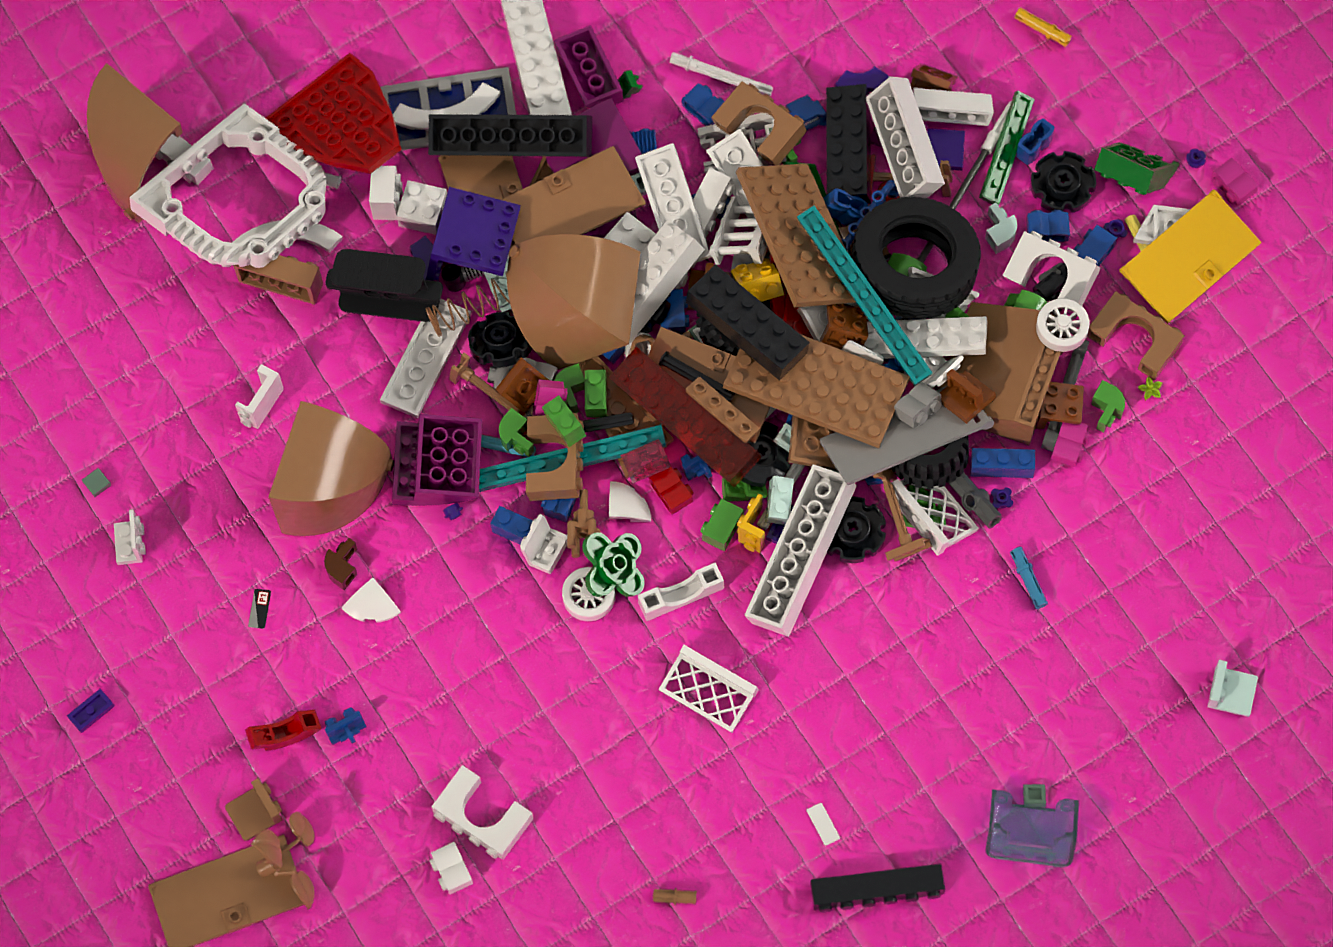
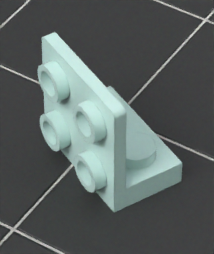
M1219 660L1215 667L1207 707L1249 717L1258 676L1226 669L1227 661Z

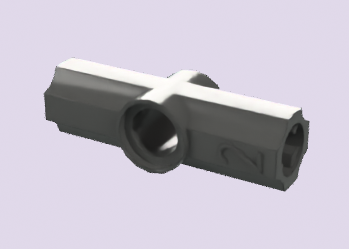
M964 472L960 477L956 476V480L950 483L961 496L964 508L968 511L973 510L988 528H993L1001 521L1003 517L991 504L988 492L982 488L978 489Z

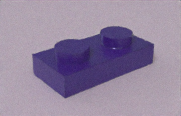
M99 689L69 713L67 717L83 733L115 705Z

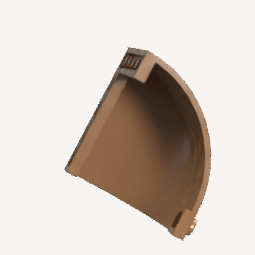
M106 63L95 78L88 98L87 129L89 141L110 195L124 210L123 213L128 219H134L140 223L143 218L131 210L129 197L140 189L149 165L166 140L172 134L178 138L183 131L176 119Z
M574 234L541 236L510 247L507 268V288L510 305L523 336L544 361L560 370L629 345L640 251L612 240Z
M301 401L268 497L282 534L293 536L325 534L346 526L362 515L379 495L388 471L391 472L393 469L394 460H392L391 452L386 443L374 432L344 415Z

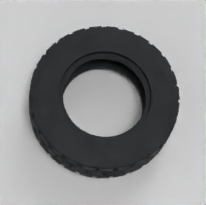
M902 197L876 206L863 217L855 232L851 258L892 315L909 319H927L946 314L957 308L967 299L976 280L981 250L979 239L973 227L955 209L929 198ZM908 237L920 238L936 245L944 253L948 266L937 275L927 278H913L894 270L885 260L882 251L895 240Z

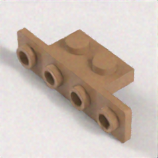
M698 377L686 388L687 394L744 443H747L759 432L758 426L701 377Z

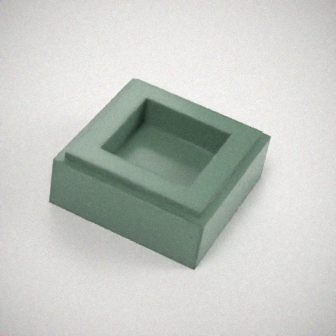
M99 468L82 479V482L94 497L111 486V483Z
M1023 784L1024 807H1046L1045 784Z

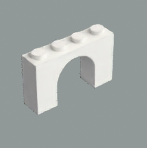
M1024 231L1002 276L1025 287L1035 266L1041 260L1047 257L1061 258L1066 264L1068 276L1058 299H1071L1083 305L1101 269L1095 265L1097 261L1088 256L1085 259L1078 257L1079 252L1071 248L1063 250L1059 248L1061 244L1049 239V242L1042 240V235L1031 231L1030 234Z
M462 765L432 805L434 817L443 823L446 820L458 834L464 833L469 836L468 840L474 845L485 847L487 849L486 852L493 858L497 859L499 857L504 860L534 819L533 813L514 801L497 824L490 827H478L470 823L465 817V806L481 784V780L478 775Z

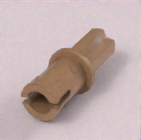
M677 888L675 890L654 889L653 901L674 903V905L676 903L696 905V891L677 890Z

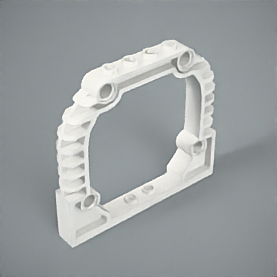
M244 103L130 196V206L133 212L165 236L170 234L172 238L178 240L192 253H195L199 258L208 261L210 264H219L222 267H231L232 265L244 267L251 264L253 267L261 268L272 260L277 259L283 250L291 247L297 238L305 235L311 226L321 221L326 212V177L321 165L311 155L305 156L303 149L294 150L293 148L297 145L290 142L287 137L282 136L279 133L278 127ZM221 144H225L227 147H248L249 151L254 155L266 153L296 174L307 186L299 194V205L266 234L251 235L241 243L223 242L211 236L184 216L182 203L176 198H171V186L186 173H190L193 167L204 161Z

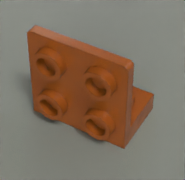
M844 303L826 305L828 324L820 337V342L840 350L849 340L864 346L868 338L867 318L860 307Z
M1050 382L1039 412L1036 429L1044 430L1047 422L1050 421L1080 425L1082 422L1084 387Z

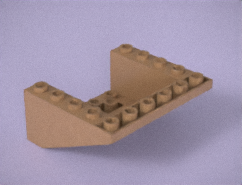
M971 302L967 312L969 317L987 316L986 354L962 355L964 359L959 363L961 366L956 372L963 373L966 370L996 393V398L983 409L987 416L993 419L994 425L984 431L1029 446L1036 429L1041 406L1058 359L1063 352L1052 350L1040 341L1036 332V322L1040 310ZM947 381L940 385L939 389L948 386ZM977 415L973 418L976 423L981 421Z

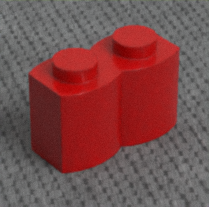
M670 464L648 477L650 485L672 515L693 502V490L688 484L684 485L680 480L682 479L681 473L677 468L673 469Z

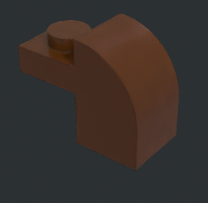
M350 538L346 542L343 541L339 544L336 553L328 549L324 559L325 568L330 580L343 590L357 576L355 567L347 562L357 551L356 542Z

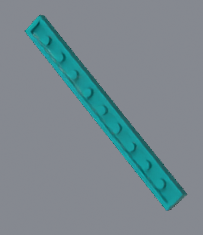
M813 205L798 215L797 219L903 370L910 377L913 384L916 386L931 376L933 373L817 208Z
M662 425L584 443L583 452H580V458H582L583 467L666 447ZM564 448L480 469L479 492L526 481V473L556 470L565 462L568 449Z

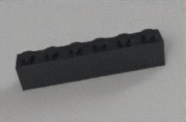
M941 864L811 879L810 882L814 910H819V912H829L832 908L836 907L847 910L854 908V905L861 904L863 907H871L876 905L875 903L877 902L894 904L897 903V900L906 899L907 902L919 900V897L926 896L928 899L940 898L945 891Z

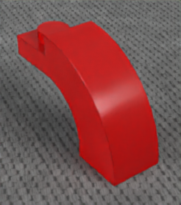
M314 709L297 711L289 718L276 723L249 726L245 732L251 750L264 748L265 751H270L300 742L317 733L322 728Z

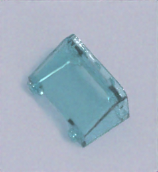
M992 789L985 849L988 856L995 859L1066 867L1073 862L1077 842L1079 800H1060L1057 802L1055 809L1024 807V805L1012 804L1013 798L1010 793Z

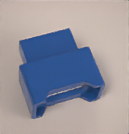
M809 95L786 104L789 114L792 116L797 115L805 122L804 126L807 131L818 125L826 126V111L818 100L813 102Z

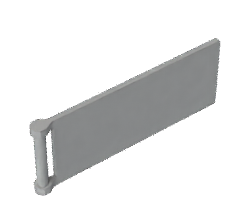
M945 386V387H943V388H940V389H938V390H936V391H937L938 393H940V392H941L944 388H946L947 386ZM941 405L938 412L928 416L926 422L916 428H912L894 415L879 448L838 432L820 438V444L845 483L851 485L982 429L987 430L993 427L994 421L982 410L977 414L981 420L980 422L976 423L972 419L966 424Z

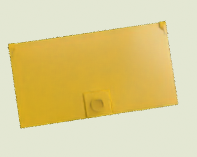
M1213 189L1205 198L1125 266H1122L1119 271L1168 324L1262 242L1221 198V195Z

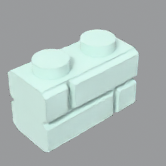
M773 476L769 481L765 522L786 525L791 512L794 479Z

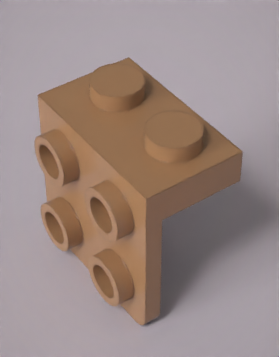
M259 778L251 782L253 789L225 805L227 813L245 841L254 838L261 831L269 829L282 821L279 814L282 812L279 803L277 800L272 802L269 797L272 793L266 782L262 784Z

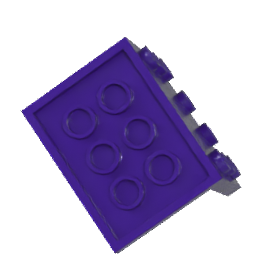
M449 187L430 257L426 280H439L443 262L503 276L521 205Z

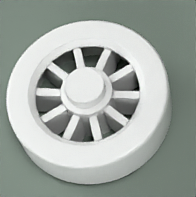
M1066 298L1054 299L1041 308L1036 322V332L1040 341L1046 347L1059 352L1071 351L1078 348L1085 341L1090 326L1089 316L1084 307L1074 300ZM1058 309H1064V314L1060 315ZM1067 310L1073 312L1070 316L1066 315Z
M583 567L572 572L566 578L562 588V598L566 610L573 617L581 621H596L603 618L611 611L615 602V588L605 595L604 599L592 595L587 590L583 577H586L592 567ZM580 579L582 587L576 585L575 582Z

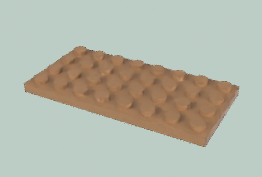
M808 163L739 167L736 171L737 177L794 308L855 303L851 294L797 219L798 215L814 205L845 248Z
M804 335L802 336L810 342L807 354L780 381L741 348L739 349L723 383L724 389L876 448H879L895 413L894 406L902 398L910 379L908 375Z

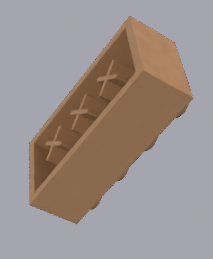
M279 255L277 259L272 260L261 268L253 267L251 264L244 267L233 265L240 283L314 305L323 286L321 273L316 264L312 262L304 263L292 256L284 257Z

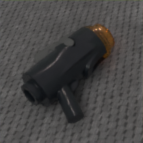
M1061 262L1039 276V283L1033 287V293L1041 296L1047 302L1058 299L1068 276L1065 262Z

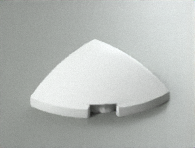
M610 481L609 519L651 522V513L646 500L631 486Z
M374 578L364 584L342 607V610L349 616L363 622L365 619L375 620L376 623L384 622L401 613Z

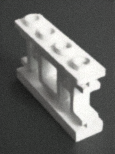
M759 113L747 117L736 131L742 129L747 139L750 138L751 145L763 165L768 166L771 164L760 157L757 149L771 133L774 127V118L768 114ZM715 124L697 128L698 136L701 140L700 144L703 149L710 148L716 144V140L729 136ZM765 129L766 137L756 139L754 131ZM713 161L703 162L705 174L709 168L718 171Z

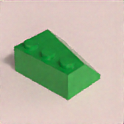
M1118 142L1101 148L1094 170L1100 172V175L1105 178H1113L1118 181V184L1125 187L1130 186L1135 189V192L1146 195L1164 188L1178 169L1180 163L1176 161L1172 163L1162 161L1163 157L1159 155H1144L1145 152L1143 150Z

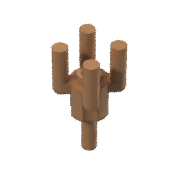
M587 489L580 490V509L573 512V520H569L567 523V547L571 549L573 558L580 557V538H586L588 535L596 532L600 533V529L596 527L594 511L588 510Z

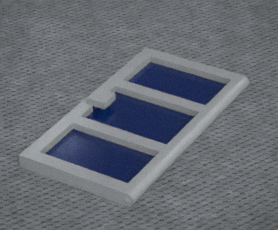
M509 67L380 87L392 114H394L400 103L420 110H439L454 106L466 100L482 83H485L500 91V96L488 110L480 115H516ZM396 125L402 148L401 151L429 147V131L412 130Z

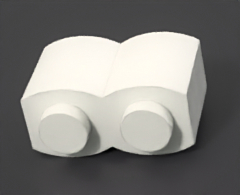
M455 842L431 852L433 859L429 861L434 872L439 870L441 878L438 881L443 891L448 890L449 894H453L474 884Z

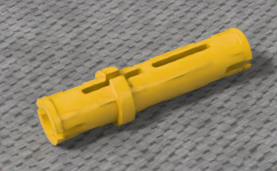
M1021 7L1016 12L1014 19L1039 31L1047 39L1055 40L1064 47H1067L1071 41L1072 36L1058 29L1057 25H1051Z

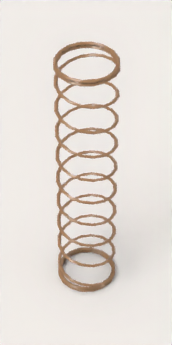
M491 278V283L497 302V309L491 304V302L489 301L479 285H476L483 315H481L476 310L468 296L463 291L461 293L468 317V322H466L465 319L461 316V314L459 313L453 302L450 300V298H447V303L453 322V329L449 326V324L446 322V320L444 319V317L435 305H432L433 313L430 307L426 308V312L437 336L440 337L442 336V333L439 327L435 309L442 318V320L445 322V324L449 327V329L454 331L455 322L450 307V303L455 309V311L458 313L460 318L466 324H469L470 317L465 297L472 306V308L475 310V312L482 318L484 317V307L479 290L481 291L487 302L490 304V306L496 311L499 310V302L494 284L496 285L502 296L505 298V300L508 303H510V301L501 291L496 281L493 278Z

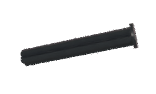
M668 351L662 355L659 366H665L692 382L701 377L727 401L733 400L735 392L724 389L721 383L672 357Z
M629 412L583 420L584 432L634 424L633 413Z

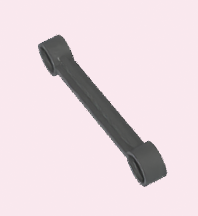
M1085 340L1082 345L1073 350L1063 383L1075 385L1089 341ZM1049 422L1041 446L1042 449L1053 452L1062 422Z

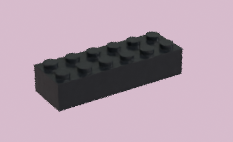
M866 84L826 88L827 195L834 189H841L851 196L860 197L868 204H871L870 109L866 101V97L870 93Z
M716 264L688 290L686 303L779 381L807 354L810 344L808 340Z

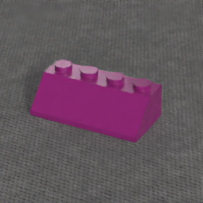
M591 25L554 40L585 107H593L612 98L615 105L623 102V90Z

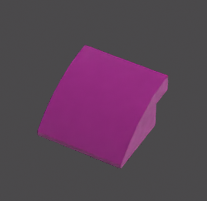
M612 98L579 114L592 116V156L614 146L630 176L640 172L635 157L642 154ZM545 156L552 173L564 170L589 158Z
M420 414L418 423L397 421L391 505H442L478 499L482 419Z

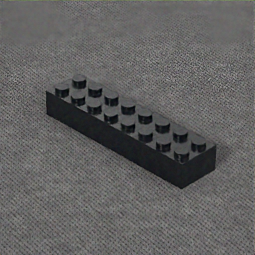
M429 114V155L591 157L592 116Z

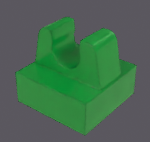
M632 70L624 71L618 79L623 90V99L630 98L643 88L642 85L637 84L636 81L639 77L633 75Z

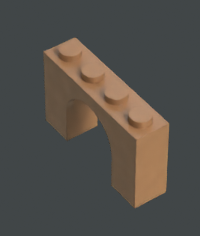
M743 81L711 117L718 128L731 135L750 115L765 113L774 118V127L757 149L760 157L771 165H779L807 132L804 126L805 122L799 116H792L786 107L781 104L779 106L776 105L769 95L760 94L753 84L749 83L747 85Z
M1115 291L1089 326L1087 337L1104 347L1119 327L1126 324H1136L1143 327L1152 338V346L1141 359L1138 370L1156 380L1181 346L1185 335L1178 328L1166 324L1161 317L1150 314L1144 306L1136 305L1130 301V298L1125 294H1119Z
M573 413L584 429L583 421L579 419L577 413ZM546 415L527 416V436L531 443H559L568 449L565 462L556 470L526 473V494L529 500L579 498L580 490H583V480L580 477V471H583V460L580 458V452H583L584 449L583 440L581 439L571 447H568L546 418Z

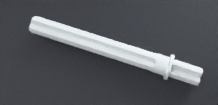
M672 53L669 63L684 67L686 71L698 72L738 86L741 81L747 85L751 83L759 90L760 94H767L769 96L772 94V86L693 59V56L686 57L677 53Z

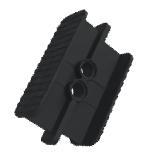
M343 249L337 253L333 269L328 271L325 281L328 289L340 291L338 305L344 312L430 322L426 308L430 307L432 313V305H435L438 309L443 291L441 282L424 279L426 265L421 258Z

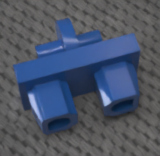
M704 444L698 448V456L693 458L690 454H686L681 457L682 467L688 481L704 474L708 479L712 477L711 470L721 463L715 447L710 448L707 444Z
M350 707L343 712L344 719L337 722L335 718H330L325 721V731L332 745L340 741L342 743L347 739L352 744L356 742L353 736L367 727L359 711L356 712Z

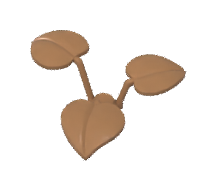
M296 811L289 817L290 828L297 836L295 841L281 850L278 837L273 831L266 829L256 835L251 845L258 849L265 857L256 863L259 875L265 878L273 873L276 877L290 874V883L293 890L309 910L312 907L315 895L314 885L309 876L301 870L297 873L295 870L280 871L283 866L282 854L300 841L305 846H310L314 841V830L311 823L305 816Z

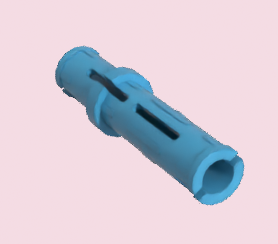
M1022 547L1010 551V555L1016 564L1017 574H1020L1035 608L1045 607L1048 605V601L1033 573L1032 563H1029Z

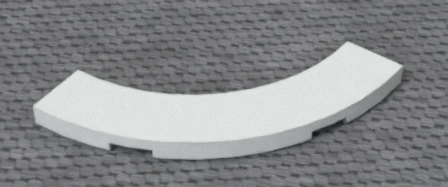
M482 83L470 97L454 106L439 110H420L400 103L393 116L398 126L412 130L429 131V114L480 115L488 110L500 96V91Z
M281 220L257 226L239 236L232 243H241L251 235H264ZM317 223L311 226L305 235L300 236L296 240L306 241L330 253L341 242L343 237L336 231Z

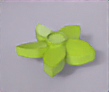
M1148 376L1146 385L1138 386L1139 390L1145 392V401L1151 396L1161 398L1158 389L1161 388L1162 382L1156 381L1153 383V380Z

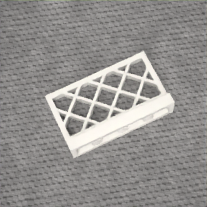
M897 479L892 482L901 512L922 538L931 540L933 546L931 549L937 556L942 554L947 547L978 531V526L945 486L940 488L934 486L933 489H928L930 490L929 496L918 494L919 488L915 487V493L908 491L904 486L907 484L904 482V479ZM933 491L940 492L944 496L943 500L932 497ZM917 499L928 501V508L921 507ZM931 503L942 505V512L931 509ZM946 506L954 508L956 515L945 513ZM930 515L941 517L940 523L933 522ZM944 518L954 520L955 527L944 525ZM958 523H966L970 529L958 528ZM943 530L953 532V538L948 540L943 534Z
M683 645L679 656L658 689L731 733L734 731L751 700L759 691L755 685L686 645ZM682 660L690 664L692 672L679 675L678 666ZM702 672L708 674L710 683L698 685L695 674ZM693 675L695 687L683 689L681 678ZM678 679L680 691L670 692L665 689L669 681ZM725 684L728 693L716 696L713 685ZM711 686L713 697L701 700L699 689ZM696 690L699 701L687 702L684 693ZM682 693L683 699L677 696V694ZM741 693L747 697L743 705L734 707L732 695ZM729 696L732 708L720 711L717 699ZM714 700L717 712L710 714L704 712L702 703ZM700 704L701 709H699L698 707H696V706H694V705ZM733 711L735 719L731 726L723 723L721 714Z

